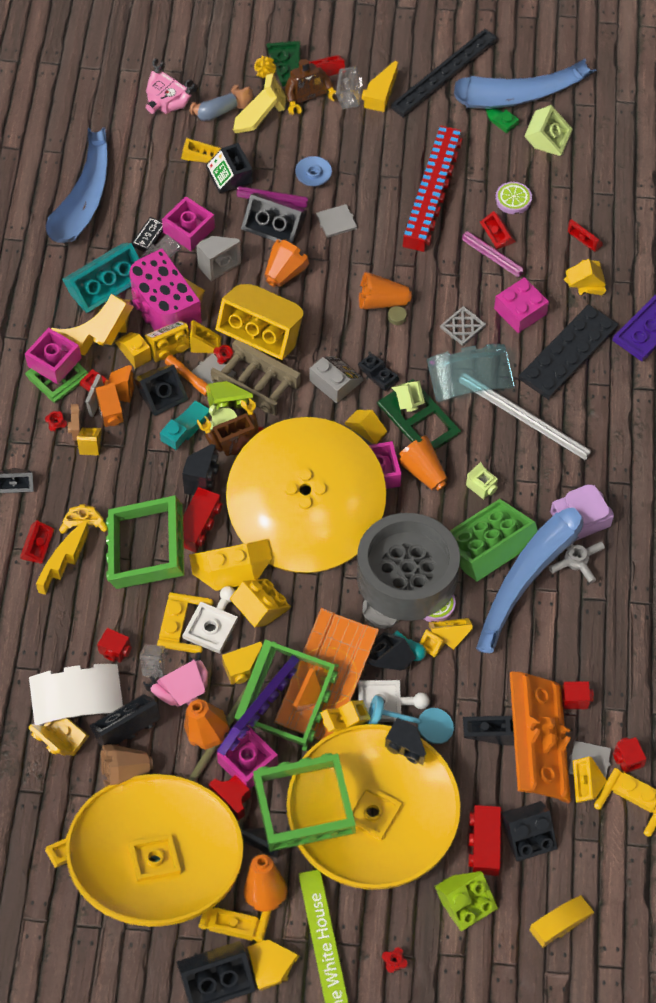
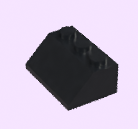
M254 193L250 195L241 229L275 242L276 240H280V242L281 240H286L294 244L303 228L308 210L260 193Z
M143 694L89 726L102 748L103 745L110 744L119 746L123 740H130L136 737L140 730L156 725V721L161 718L156 701Z
M241 941L176 961L188 1003H222L256 991L246 952Z

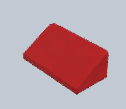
M340 55L309 62L313 63L317 68L323 69L329 76L345 72L344 59Z
M495 211L480 221L496 249L516 242L501 217Z
M572 219L569 220L567 231L569 234L594 252L603 246V243L597 237Z
M38 520L35 521L30 527L20 559L42 564L54 528Z

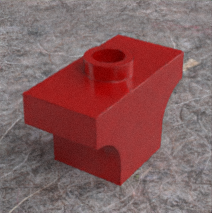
M236 775L227 781H219L215 778L209 783V789L220 797L238 821L245 816L243 804L250 798V789Z

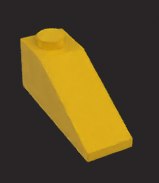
M398 61L390 64L369 82L367 90H363L362 100H364V108L385 112L398 73Z

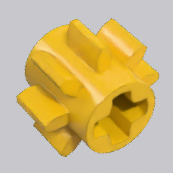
M264 56L257 59L254 65L255 71L258 72L257 76L266 78V75L274 74L276 71V65L273 63L274 59Z

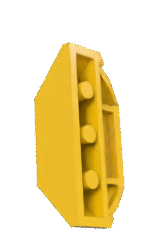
M268 539L189 554L193 575L215 591L221 590L226 586H240L243 581L259 579L272 559Z

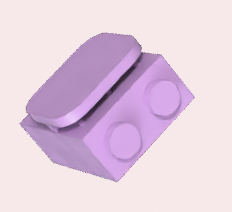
M585 485L568 492L566 497L552 502L550 511L552 516L566 508H575L580 513L584 523L577 540L611 527L614 518L612 509L607 506L602 492L598 491L595 485Z

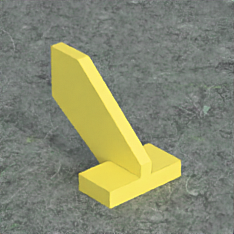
M274 74L266 75L264 90L235 118L233 128L235 133L255 130L274 106L278 111L285 110L287 97Z

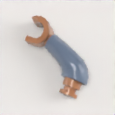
M234 85L229 94L207 102L203 101L199 104L193 102L190 106V114L198 116L201 121H211L236 107L244 109L252 102L253 91L250 89V86L239 90V85Z

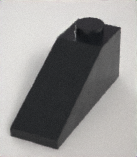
M513 716L463 717L464 738L504 746L515 745Z

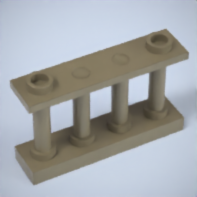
M236 339L232 343L234 356L221 372L215 368L211 369V380L213 383L228 381L252 393L253 398L251 400L255 402L256 406L265 413L276 416L277 399L288 386L294 389L298 388L301 373ZM240 360L249 363V366L237 380L228 376ZM255 369L265 372L253 389L244 385ZM271 378L282 381L269 398L260 394Z

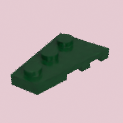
M300 41L266 43L270 57L274 59L273 63L276 65V73L282 87L286 86L291 70L299 68L301 58Z

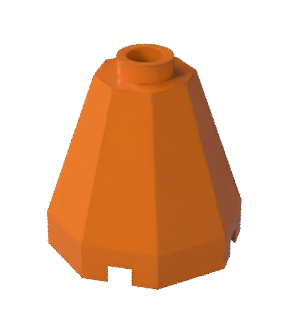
M276 240L264 274L266 282L272 287H281L307 268L310 264L308 257L305 254L301 256L299 254L301 250L290 242Z
M201 699L190 702L186 709L184 723L190 744L198 745L205 750L222 744L225 739V733L227 732L228 734L230 730L224 711Z

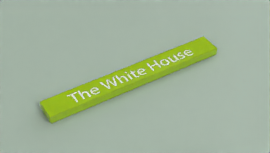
M314 870L299 873L324 1002L348 1003L321 872Z

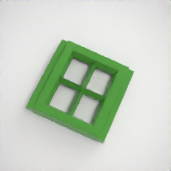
M77 363L73 367L77 374L68 381L63 378L62 382L64 384L55 391L47 387L52 381L48 379L43 383L38 378L40 374L30 369L25 375L52 402L56 403L79 386L80 381L88 372Z

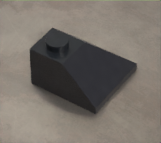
M174 364L149 370L134 378L141 397L154 416L188 400Z
M383 632L375 639L366 663L375 667L401 671L408 668L416 657L405 638Z

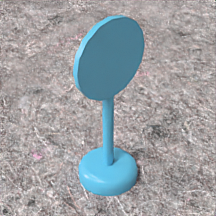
M375 695L370 704L368 713L371 720L368 721L369 724H378L382 715L393 718L398 717L405 721L417 723L421 736L433 744L447 742L453 734L454 726L451 717L439 708H429L419 718L384 710V699L381 696Z

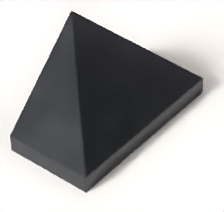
M19 468L0 471V493L34 492L33 472Z
M265 828L240 829L244 843L278 859L280 849L275 851L269 850Z

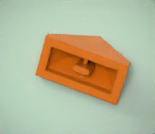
M312 668L309 669L294 701V711L299 712L317 703L321 688L316 673Z

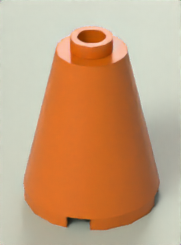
M365 272L362 276L360 283L362 292H359L360 309L368 310L406 306L411 301L412 291H409V287L370 272Z
M425 435L421 437L423 439L421 442L418 443L415 440L399 453L401 458L397 457V460L401 466L432 491L435 489L439 491L447 485L445 481L448 478L429 438Z
M258 855L251 861L244 885V897L247 904L253 906L257 911L275 910L287 897V885L273 860L267 855Z

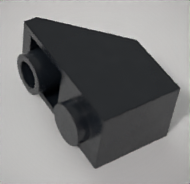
M397 717L385 738V747L393 754H400L406 757L413 764L419 763L423 765L426 753L417 727Z

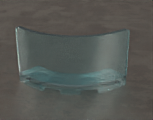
M487 344L486 347L476 349V346L461 348L460 353L449 354V352H445L427 359L437 402L483 390L515 387L505 344Z

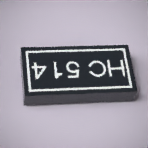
M150 217L133 240V247L149 253L163 233L162 222Z

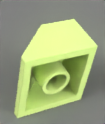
M550 105L535 111L524 137L534 148L559 156L563 153L572 128Z

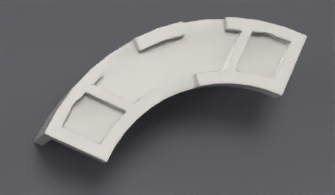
M94 664L89 669L72 666L64 668V672L61 673L47 671L29 677L35 725H43L77 716L112 713L123 706L117 664Z

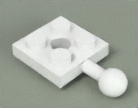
M226 586L221 589V600L216 608L200 602L183 633V639L220 654L238 621L237 616L224 611L228 602H232L230 597L235 592L234 588ZM213 624L216 628L213 631H207L205 626Z
M367 680L358 682V700L364 701L368 712L375 695L381 696L385 700L384 710L401 714V705H414L418 709H425L430 702L428 695L425 693H417L414 697H400V680ZM382 715L380 722H395L396 718Z

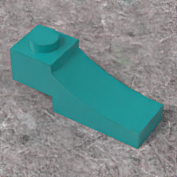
M195 400L179 417L168 422L160 432V440L177 450L185 440H189L199 429L197 420L203 424L206 420L204 416L209 417V408Z

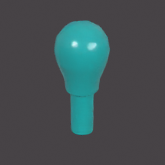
M399 631L394 632L393 635L406 639L416 657L414 661H421L425 658L426 648L424 645L407 639Z

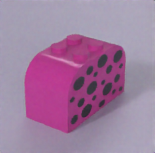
M163 248L133 263L130 268L133 304L137 310L140 309L144 321L149 323L155 331L178 321L186 323L188 329H190L191 321L193 320L199 324L202 323L200 300Z

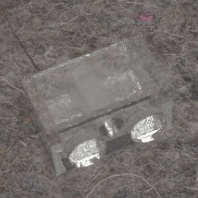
M356 66L339 70L336 96L342 109L359 107L363 81Z

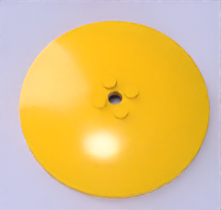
M299 417L275 423L260 431L249 440L232 465L227 482L226 500L232 526L243 544L268 539L272 556L269 565L294 573H318L336 568L358 555L359 543L364 533L375 522L383 518L386 505V485L384 474L376 455L369 445L355 432L327 419ZM302 486H309L311 492L308 495H302L300 488Z
M366 724L348 727L323 738L303 757L314 759L326 753L339 755L356 824L355 834L298 845V848L304 857L321 873L339 883L355 888L371 890L389 889L420 878L435 867L444 857L455 838L458 828L460 797L457 783L448 764L423 739L421 741L426 753L423 765L419 763L413 764L406 757L389 752L385 747V738L392 726ZM334 767L292 775L287 793V818L290 831L346 819ZM369 808H376L379 814L371 817L367 814V810Z
M163 774L134 776L119 785H108L95 793L75 815L66 841L67 867L73 883L80 894L105 915L139 926L174 925L204 914L217 905L230 891L240 872L243 857V839L240 827L234 814L220 797L194 781ZM151 856H158L160 860L152 862L149 858Z

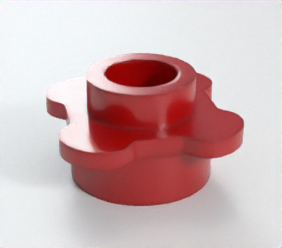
M221 345L213 350V353L217 356V362L221 365L224 362L230 361L234 356L233 350L229 345Z
M53 411L45 417V422L49 424L50 431H56L60 427L64 428L67 426V421L64 420L63 413L60 411Z
M396 947L394 951H385L382 954V959L387 966L386 970L390 973L407 967V960L403 958V950L399 947Z

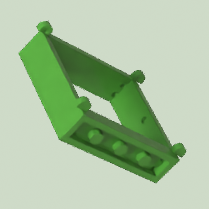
M265 640L234 718L238 721L259 696L276 651L291 657L293 655L299 660L329 670L303 738L259 722L253 726L259 730L303 745L302 750L307 751L309 742L312 743L316 735L314 730L316 723H320L322 720V707L330 699V686L337 681L339 665L287 648L274 641Z

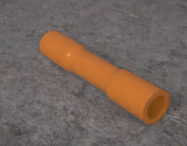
M172 354L169 355L164 363L167 366L174 364L177 373L207 397L206 386L208 384L192 373Z

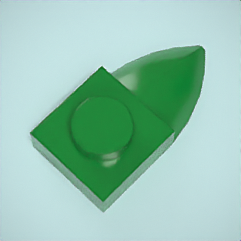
M486 109L490 121L506 134L519 124V119L507 110L503 112L497 109Z

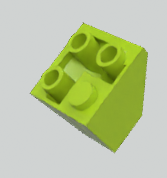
M228 381L210 383L206 386L209 408L211 405H215L217 409L233 406L234 409H241L242 400L248 404L249 398H253L252 393Z
M481 871L452 875L435 886L442 905L461 931L498 909Z

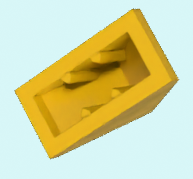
M590 259L566 270L569 288L605 287L606 285L602 269Z
M194 320L191 321L190 348L192 353H213L214 348L221 346L220 335Z
M356 410L345 422L346 426L372 444H377L387 433L386 428L373 410Z
M82 427L77 436L80 455H99L102 428Z

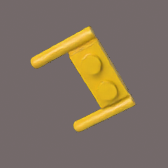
M170 592L157 647L190 653L199 652L201 654L202 646L180 643L188 603L199 605L200 602L212 606L213 600Z
M614 768L595 801L594 807L600 810L610 792L614 791L613 793L650 813H654L644 830L646 836H652L656 828V789Z
M215 907V909L211 908L202 914L199 928L209 929L212 932L250 941L262 942L271 911H262L261 918L258 919V917Z

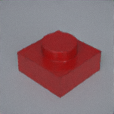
M92 369L80 381V386L90 392V388L99 373ZM101 375L103 384L105 385V381L107 379Z

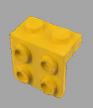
M69 718L49 722L44 726L31 724L28 727L32 731L31 735L38 741L45 742L48 745L46 748L55 755L75 756L89 737L85 731Z

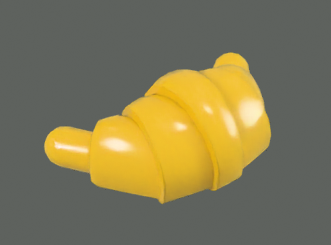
M79 504V506L70 508L59 529L60 533L65 534L69 528L87 521L88 525L99 527L103 532L108 531L107 524L96 510V507L86 506V504Z

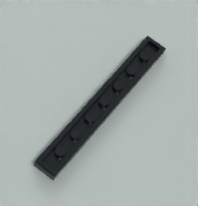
M483 29L391 104V109L403 118L493 46L497 42L498 37L487 29Z

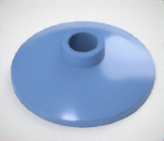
M306 157L296 166V177L300 182L308 186L322 185L331 177V166L321 157Z

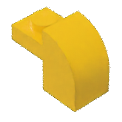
M363 700L350 701L340 708L326 709L321 712L324 726L328 732L333 733L348 727L362 725L371 720Z

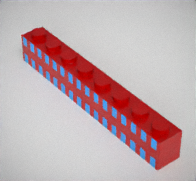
M441 125L439 127L403 236L404 248L424 252L426 245H430L432 238L430 232L435 230V217H439L441 210L439 204L444 202V189H448L450 182L448 177L449 175L452 176L454 171V165L452 164L457 162L459 154L457 149H461L462 146L461 130Z

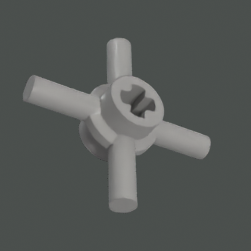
M599 542L585 549L581 545L571 544L566 548L565 559L549 566L552 574L565 567L581 570L589 584L596 581V578L587 566L589 556L605 549L603 542Z

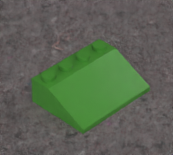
M498 499L450 530L459 547V566L475 581H479L519 555L538 531L535 521L501 499Z

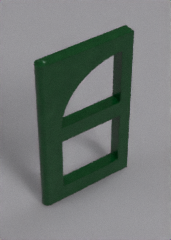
M423 389L422 393L427 407L407 420L402 416L395 391L377 402V405L411 442L417 440L419 443L423 440L412 427L434 413L449 429V431L431 442L434 450H437L461 434V430Z

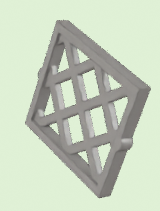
M463 306L441 324L440 328L463 346L481 331L486 324ZM464 312H466L471 317H464ZM455 320H461L462 324H455ZM464 320H471V324H464ZM473 320H476L480 324H473ZM446 327H453V332H450ZM455 327H462V332H455ZM464 327H471V332H465ZM455 335H462V340Z

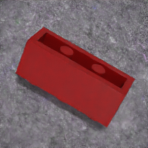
M200 487L197 488L183 515L185 549L196 553L199 546L202 547L206 540L205 534L208 530L212 529L214 517L222 509L219 494Z
M475 805L474 812L469 814V826H473V833H469V846H473V851L468 857V867H472V873L481 871L483 875H499L501 807Z

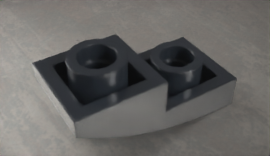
M372 353L358 363V367L365 375L384 391H387L399 381L398 375L386 368L384 361Z

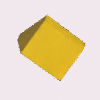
M428 629L425 630L419 642L424 645L426 652L433 657H436L445 645L443 639Z

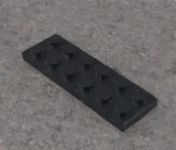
M588 304L519 375V380L550 400L617 330L618 324Z

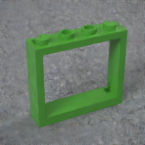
M176 495L108 509V518H106L108 535L106 536L108 571L106 572L108 582L116 589L184 576L183 504ZM168 511L169 563L120 573V521Z
M326 753L314 759L307 757L299 762H283L275 767L263 766L253 771L255 788L270 851L355 834L356 824L338 754ZM334 767L346 819L274 834L262 782Z

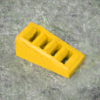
M186 138L181 159L208 163L221 148Z

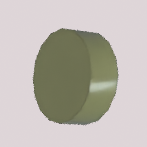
M394 306L389 309L388 320L391 324L401 325L406 321L407 314L404 308Z

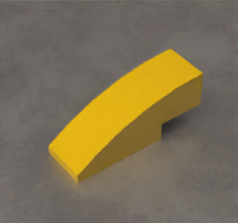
M580 895L531 924L530 932L544 948L556 938H561L592 916L594 911Z

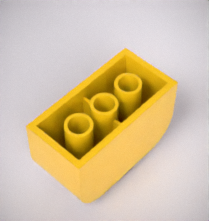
M241 284L235 286L222 298L215 330L283 360L295 348L303 310L296 303L251 284Z

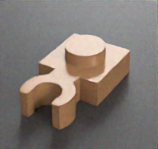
M71 404V422H68V433H72L73 441H77V436L81 430L79 404Z

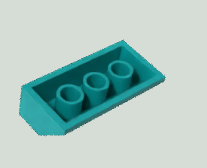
M122 243L62 280L73 299L88 313L108 301L111 294L118 295L131 287L130 268L134 262L139 260V257L132 243Z

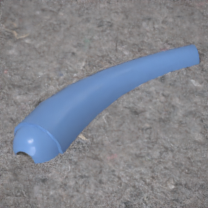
M583 59L569 68L534 78L497 79L470 76L461 78L455 83L454 96L458 102L466 105V108L493 109L511 107L539 100L559 92L589 76L596 69H589L586 59Z
M87 128L89 145L81 177L66 199L47 217L46 232L50 239L57 243L75 241L88 226L99 204L105 184L107 167L105 128L96 133Z
M566 508L559 513L556 512L522 550L494 599L476 647L478 651L483 653L494 652L501 630L522 594L554 559L579 538L578 534L583 528L584 521L575 508Z

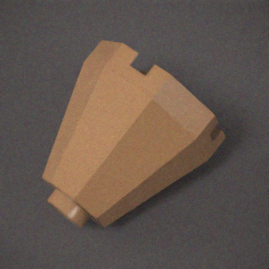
M112 744L102 746L103 750L100 753L102 775L105 774L107 780H103L105 787L108 785H119L134 776L147 775L150 769H153L152 757H148V754L144 751Z

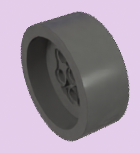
M398 513L380 519L364 533L358 547L357 584L362 597L374 610H377L384 616L397 620H420L438 612L450 601L456 591L460 564L458 544L452 533L443 524L425 515Z

